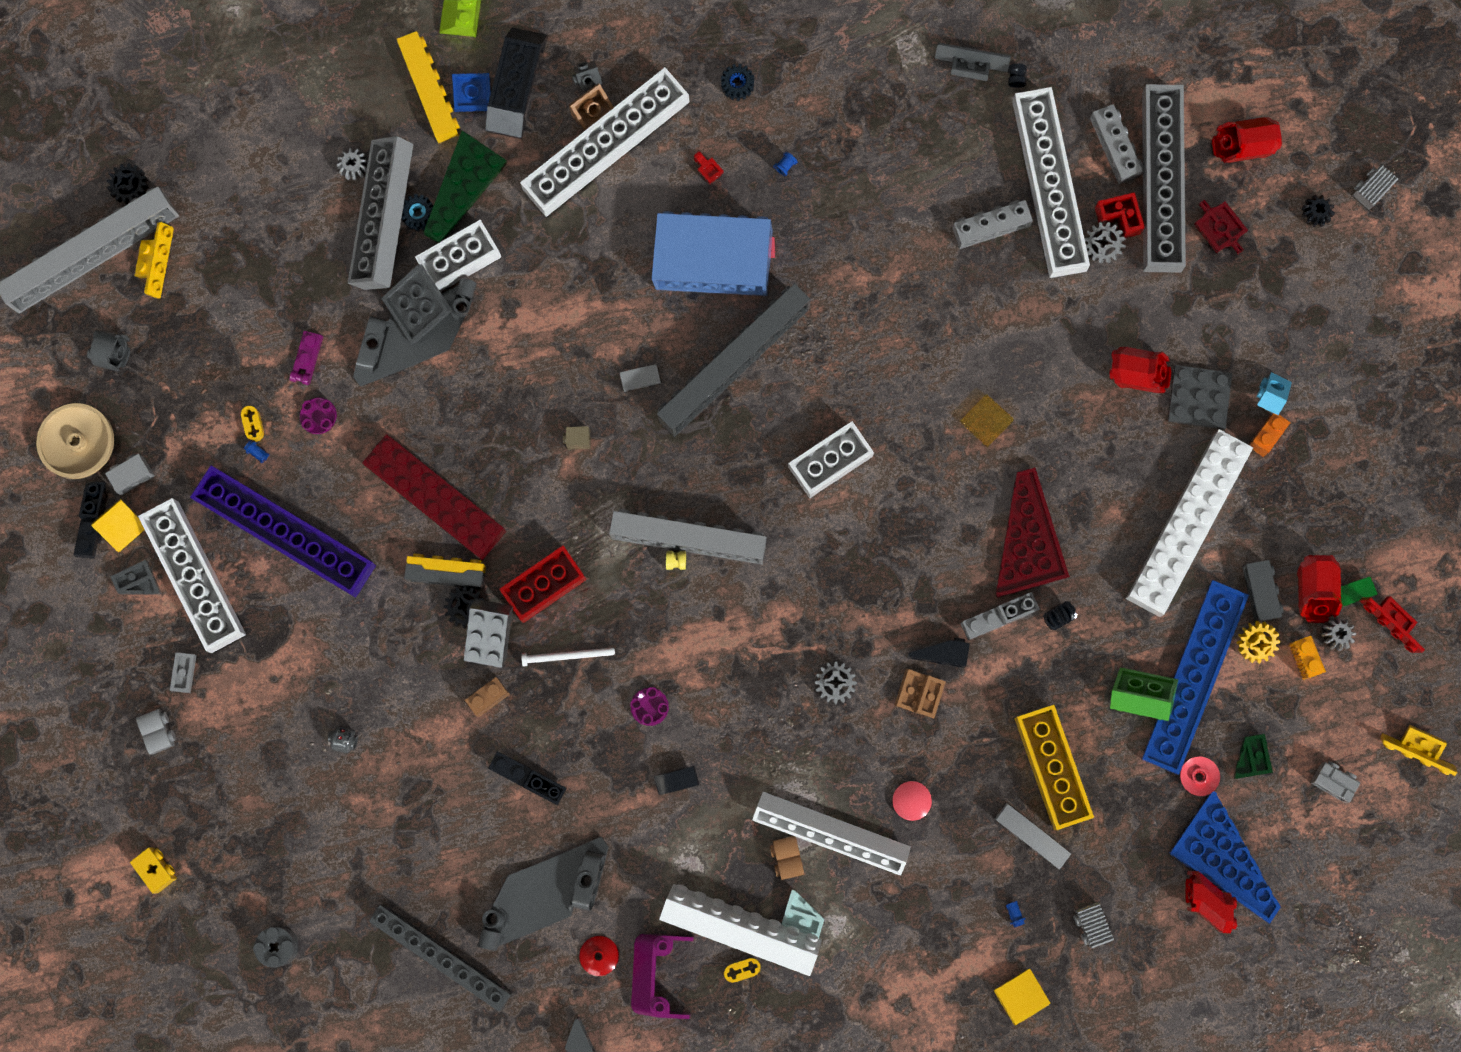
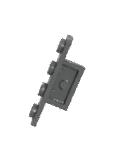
M938 43L935 59L953 62L951 75L987 81L989 69L1003 72L1008 71L1011 56Z

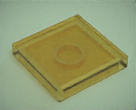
M987 394L960 420L987 448L1014 421Z

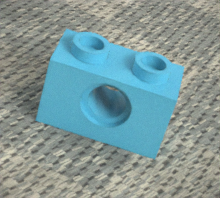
M1271 372L1268 378H1263L1259 386L1260 390L1256 396L1259 398L1257 405L1279 415L1287 402L1292 382Z

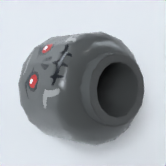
M338 726L334 731H330L328 742H330L332 750L347 754L351 750H355L358 735H356L354 729Z

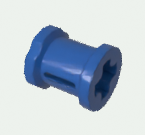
M785 152L783 154L784 157L773 165L775 170L784 177L788 175L789 169L798 163L797 159L789 152Z

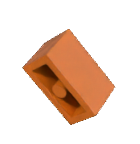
M1272 413L1249 443L1253 447L1252 450L1262 457L1266 456L1291 422L1281 415Z

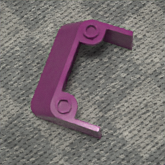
M641 934L635 939L631 1007L636 1014L658 1018L690 1019V1012H670L668 1000L664 997H655L654 991L656 956L670 954L673 949V940L694 941V936Z

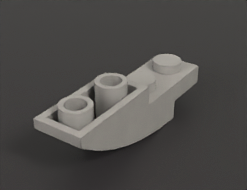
M1030 592L962 621L960 624L969 641L1040 609L1033 593Z

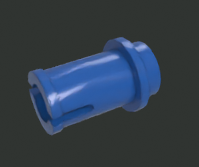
M250 440L244 447L246 453H250L260 463H264L269 457V453L260 448L256 441Z
M1015 901L1005 905L1012 921L1010 924H1013L1014 928L1024 925V920L1026 919L1022 917L1018 902Z

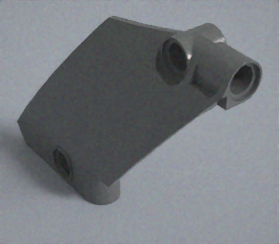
M461 278L458 286L441 293L453 311L416 344L409 342L392 314L389 321L370 316L353 375L360 387L448 351L464 318L469 313L477 283ZM463 304L466 310L460 312L456 309V306ZM370 340L376 341L377 346L375 348H369L367 346V342Z
M599 837L565 853L508 875L491 910L486 911L482 916L484 925L478 947L497 951L498 946L572 916L574 907L591 911L595 903L609 848L604 839ZM589 875L591 877V883L589 886H586L584 881L585 878ZM493 914H495L497 917V921L495 924H492L491 922V916Z

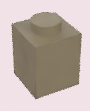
M589 426L566 427V433H563V444H566L568 450L591 449Z

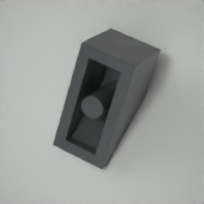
M580 1017L575 1019L565 1046L566 1052H596Z

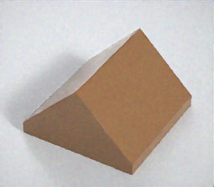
M599 83L569 104L571 115L584 131L614 108Z

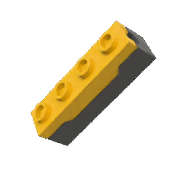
M413 554V557L407 556L404 577L406 581L458 587L466 586L467 588L477 589L484 588L486 566L481 564L482 561L471 559L470 562H462L463 559L454 557L451 560H443L444 557L432 556V558H424L425 555Z

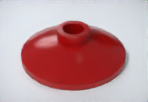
M605 936L591 937L580 949V963L584 970L591 975H607L614 970L618 963V948L611 939ZM597 952L602 954L601 960L595 958Z

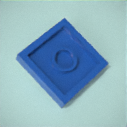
M489 73L452 74L454 112L487 111L491 94Z

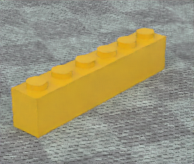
M415 31L397 38L437 142L441 143L459 136L457 129L460 127L456 117L452 119L450 114L453 112L449 101L445 102L444 96L447 95L443 85L439 86L437 82L440 79L437 69H432L431 64L434 63L430 52H425L424 48L427 47L424 37H419L418 32Z

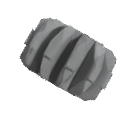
M349 148V153L347 154L345 151H342L343 157H338L340 163L336 165L340 169V175H345L347 180L352 177L356 181L358 175L363 178L362 172H366L368 160H365L366 155L364 153L361 154L359 149L353 152Z
M1336 618L1335 622L1329 620L1328 625L1323 626L1326 632L1322 633L1321 636L1327 637L1324 644L1331 643V650L1336 647L1337 651H1342L1343 648H1350L1349 643L1353 644L1355 642L1352 636H1355L1356 632H1351L1350 630L1354 628V625L1347 626V619L1342 622L1340 618ZM1336 632L1341 633L1342 637L1336 636Z

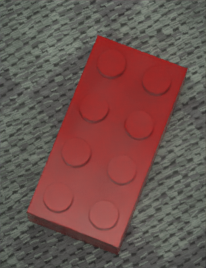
M561 546L499 590L509 605L513 606V610L520 621L525 623L587 579L565 547Z

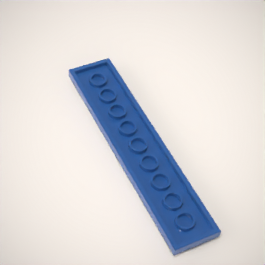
M1214 580L1211 581L1173 677L1178 679V685L1169 721L1156 720L1141 760L1174 774H1180L1249 597L1248 594Z

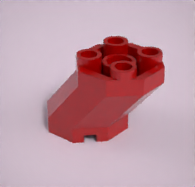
M1269 117L1236 122L1229 121L1218 126L1216 130L1218 134L1213 136L1212 139L1214 155L1217 158H1221V161L1224 163L1266 158L1275 154L1282 146L1280 125L1276 120H1272Z
M1119 347L1117 350L1112 351L1113 362L1109 375L1120 388L1165 393L1166 390L1164 388L1170 386L1172 371L1171 366L1167 367L1166 362H1169V357L1164 352H1152L1131 347Z
M1333 555L1306 556L1304 561L1300 563L1297 571L1299 612L1309 623H1325L1329 621L1328 617L1332 615L1334 618L1337 617L1343 606L1341 601V568Z
M1188 871L1187 875H1191V877L1186 879L1185 900L1186 903H1190L1191 907H1187V910L1197 912L1220 933H1231L1232 929L1236 930L1237 919L1234 917V909L1237 907L1236 897H1232L1229 892H1222L1199 871Z

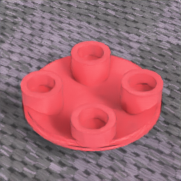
M909 781L901 784L895 790L892 804L900 817L915 821L926 816L931 808L932 799L929 790L923 784Z

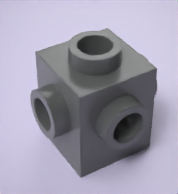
M595 61L582 62L573 67L575 74L572 77L575 86L579 85L581 91H588L598 83L602 84Z

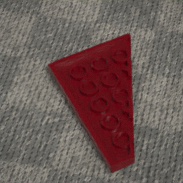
M1035 467L1016 473L995 594L996 598L1070 577Z

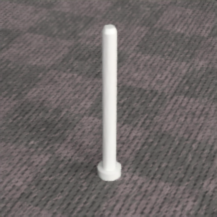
M601 648L538 655L522 653V666H528V663L609 656L615 654V649Z

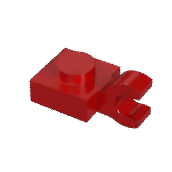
M700 151L694 155L693 159L701 166L698 168V172L709 185L724 174L722 168L713 158L707 161Z

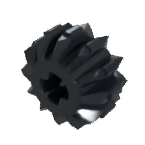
M1313 195L1311 199L1305 201L1306 205H1303L1301 210L1304 211L1302 217L1308 218L1306 223L1311 221L1313 227H1316L1317 224L1323 227L1325 223L1331 221V217L1334 216L1335 212L1332 211L1334 205H1329L1330 198L1324 200V195H1321L1319 198Z
M1065 601L1055 606L1043 615L1045 623L1050 630L1059 629L1077 617L1076 609L1070 601Z

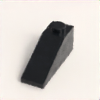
M954 638V641L949 640L909 652L907 658L965 668L970 643H965V639Z

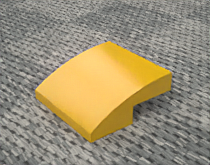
M1030 968L993 990L1013 1025L1019 1024L1051 1004Z

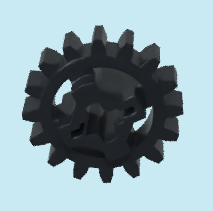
M128 163L127 167H125L123 164H120V169L113 168L114 174L109 173L112 178L106 180L110 185L107 187V190L111 192L110 195L119 203L123 201L124 204H128L129 200L139 198L141 194H146L144 188H149L147 183H145L148 181V178L144 176L145 172L142 169L140 170L137 165L133 167Z
M464 586L463 591L457 587V593H449L451 598H445L448 605H444L443 608L448 610L445 616H451L449 619L450 623L456 621V627L462 624V627L466 629L469 610L475 599L485 601V599H479L481 593L477 592L474 594V588L468 591L467 587ZM464 595L472 596L474 600H467ZM457 599L458 601L456 605L453 607V603ZM463 602L469 605L466 612L461 609L463 608ZM463 615L465 620H460L455 616Z

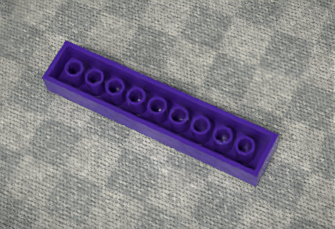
M212 465L190 497L355 598L376 567L373 562Z

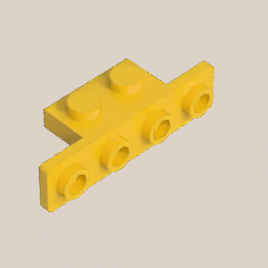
M162 222L157 223L154 240H141L135 270L136 277L147 278L144 293L157 299L161 298L174 231L172 226Z
M1412 725L1408 726L1401 741L1382 733L1381 741L1386 748L1401 751L1404 756L1411 759L1414 757L1428 767L1432 765L1443 774L1456 776V766L1439 759L1447 745L1445 740Z

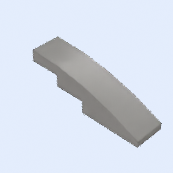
M1007 803L996 816L995 820L1057 869L1060 870L1071 855L1065 848Z

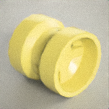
M666 551V570H673L674 568L686 570V551Z

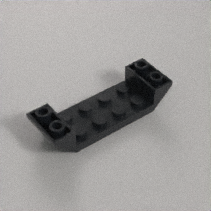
M513 27L506 35L487 106L486 132L522 139L526 125L525 113L540 53H544L548 35Z

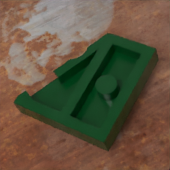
M1265 734L1244 737L1233 776L1234 779L1273 773Z

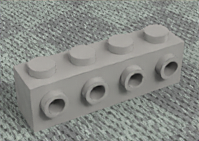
M1114 104L1094 111L1090 120L1118 184L1120 185L1140 177L1143 172V164L1140 159H1137L1135 145L1133 142L1130 143L1128 129L1121 122L1120 111L1115 108Z
M1015 200L1009 203L1008 206H997L992 208L990 212L984 213L982 211L974 214V217L968 219L963 217L956 220V223L953 225V232L959 248L962 249L1030 227L1033 219L1026 200L1021 202L1020 200Z

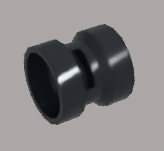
M1019 63L1009 65L1008 73L1010 77L1008 78V86L1012 88L1025 87L1027 79L1024 76L1027 73V66Z

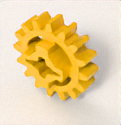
M1256 621L1254 626L1248 623L1249 628L1243 627L1244 633L1238 634V637L1241 639L1236 642L1239 646L1238 651L1251 663L1256 660L1260 664L1262 659L1267 662L1268 656L1274 657L1273 651L1279 650L1276 644L1280 643V640L1277 638L1279 633L1275 631L1272 625L1265 621L1262 624Z

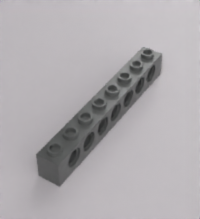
M385 904L379 905L369 920L371 924L497 1011H501L513 993Z

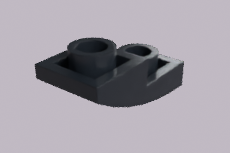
M695 766L654 776L659 795L699 785Z

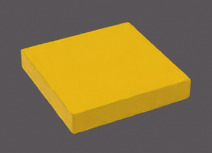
M121 499L91 524L118 553L145 530L139 517Z

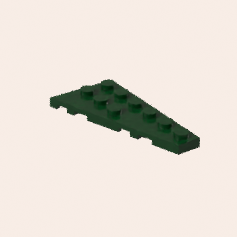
M461 131L425 227L424 235L437 244L442 242L506 166L507 160L464 131Z

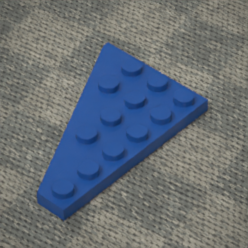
M1215 791L1212 792L1200 806L1169 854L1193 871H1199L1223 892L1231 893L1232 897H1236L1238 903L1270 924L1281 907L1277 899L1274 898L1270 887L1264 880L1255 860L1251 857L1250 851L1242 841L1236 826L1228 816V812L1223 807Z

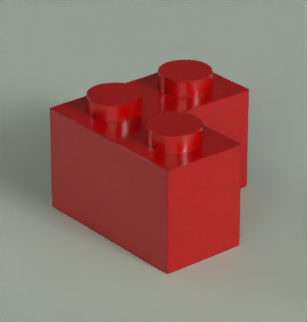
M1135 192L1100 200L1095 206L1098 222L1107 224V222L1113 223L1118 221L1119 228L1123 231L1122 237L1128 238L1141 235L1145 228Z

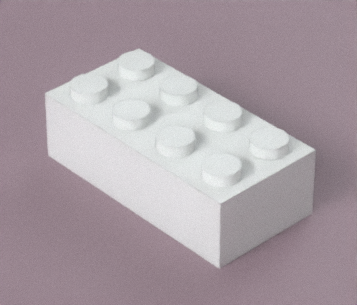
M479 220L415 256L419 264L424 266L439 291L442 292L458 283L461 278H466L500 259L501 254L482 221Z
M852 421L788 464V468L807 496L811 498L872 458L874 452Z

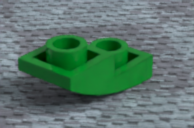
M1371 577L1341 586L1342 607L1360 602L1361 598L1378 595Z

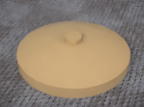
M81 403L63 405L52 411L42 422L37 434V452L42 463L58 476L68 479L85 478L99 471L109 460L114 447L113 429L104 414L92 406Z

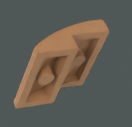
M906 669L894 706L934 719L946 681Z

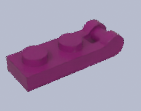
M307 331L303 332L294 367L290 374V381H300L304 385H310L323 340L322 335ZM300 370H305V374H300Z

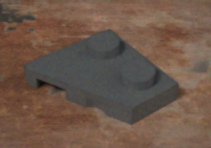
M147 560L110 576L117 593L120 595L162 594Z

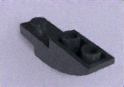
M86 481L79 512L81 521L73 554L75 557L95 559L97 544L101 543L102 536L91 524L105 513V482Z
M496 751L488 766V769L557 806L567 789Z

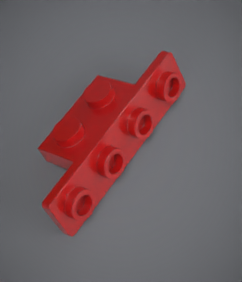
M1387 596L1380 605L1371 597L1361 598L1360 602L1364 605L1363 608L1377 617L1378 623L1387 627L1394 638L1402 641L1405 644L1406 650L1411 653L1424 652L1425 649L1409 634L1418 622L1391 596Z

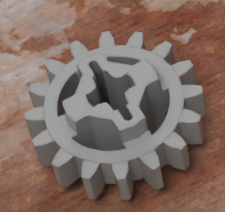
M1100 222L1099 228L1093 225L1094 231H1087L1090 237L1084 238L1088 242L1086 245V249H1089L1087 252L1088 256L1093 255L1092 260L1094 261L1099 258V263H1103L1104 259H1106L1107 263L1111 262V258L1118 260L1116 255H1122L1123 253L1120 249L1126 248V245L1122 244V241L1126 240V238L1120 236L1123 231H1116L1117 225L1111 228L1110 222H1107L1106 226ZM1102 231V234L1096 238L1095 236ZM1111 232H1113V233L1115 234V236H1116V238H1117V241H1114V240L1112 239V237H1111V236H1112V233H1111ZM1105 239H1106L1107 241H1109V242L1112 243V244H1108V245H1105V246H1104V245H1102L1101 243H1099L1098 241L1101 242V241H1105ZM1093 245H1096L1098 247L1099 254L1096 253V251L1093 248ZM1112 248H1115V250L1108 255V251H1110Z
M837 662L834 663L833 667L827 663V669L821 667L822 674H816V677L820 679L815 681V684L819 685L816 692H822L820 698L822 699L826 696L827 703L831 699L834 700V704H837L838 700L844 703V697L850 699L851 695L849 692L855 693L856 691L852 688V686L857 685L856 681H852L856 675H850L851 668L844 669V663L841 667L838 666ZM832 671V676L829 679H823L828 672ZM840 671L843 672L848 679H843L840 676ZM834 678H837L838 682L842 683L839 684L837 688H834V685L830 684V682H833ZM824 687H828L832 691V695L828 694ZM843 687H848L844 694L839 695V691Z

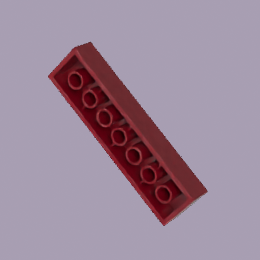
M387 434L362 462L367 469L482 561L507 532L500 524Z

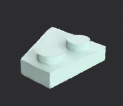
M792 889L781 925L796 927L801 933H812L818 936L819 939L824 918L802 896Z

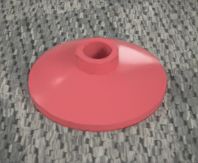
M1193 757L1182 766L1180 780L1183 787L1189 793L1196 796H1206L1214 792L1218 787L1220 772L1212 760L1205 757ZM1196 774L1202 775L1201 781L1196 779Z

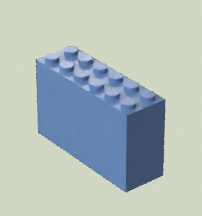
M669 211L657 213L652 281L655 289L768 296L773 236L771 219L763 216L754 219L744 215L736 218L725 214L717 217L707 213H702L700 216L688 212H683L681 215Z

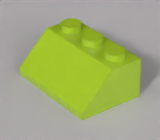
M444 0L439 33L476 37L481 0Z

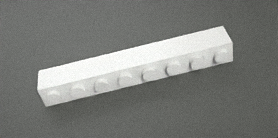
M762 792L753 817L755 822L900 876L907 863L911 846L766 792Z

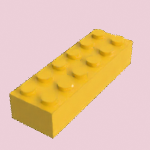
M1055 705L1014 718L1053 830H1059L1094 818Z

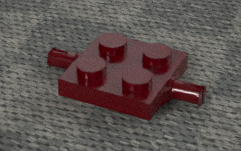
M1205 200L1200 202L1198 205L1205 214L1194 225L1213 250L1218 253L1224 248L1231 246L1237 255L1241 253L1244 249L1237 241L1242 235L1247 233L1248 229L1227 202L1224 201L1219 206L1213 208Z

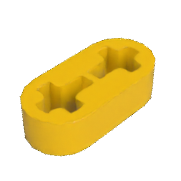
M246 406L241 411L245 435L249 440L258 442L264 436L260 413L255 407ZM249 411L255 413L254 415H252L253 422H251V420L248 417H246V415L249 414ZM252 426L259 431L256 433V437L250 435L253 432Z
M748 958L730 964L725 968L724 977L731 983L753 977L760 972V963L755 958ZM750 961L753 964H757L754 973L751 970H743V968L749 966L748 962ZM730 968L734 970L741 969L742 971L736 974L735 979L727 975L730 972Z

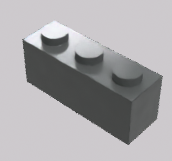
M1269 560L1242 566L1254 622L1281 618L1283 605L1278 600L1279 588L1277 583H1274L1273 576L1275 575L1273 565L1270 564Z

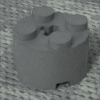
M96 330L93 334L91 348L87 351V358L91 359L92 364L96 367L120 371L119 368H124L130 356V347H127V342H130L129 337L125 334L108 330Z
M287 927L267 928L257 936L253 951L258 961L264 966L271 968L284 966L292 962L298 953V939L296 934ZM275 943H278V944H279V945H278V949H279V950H276V951L274 950V948H275L274 944H275Z

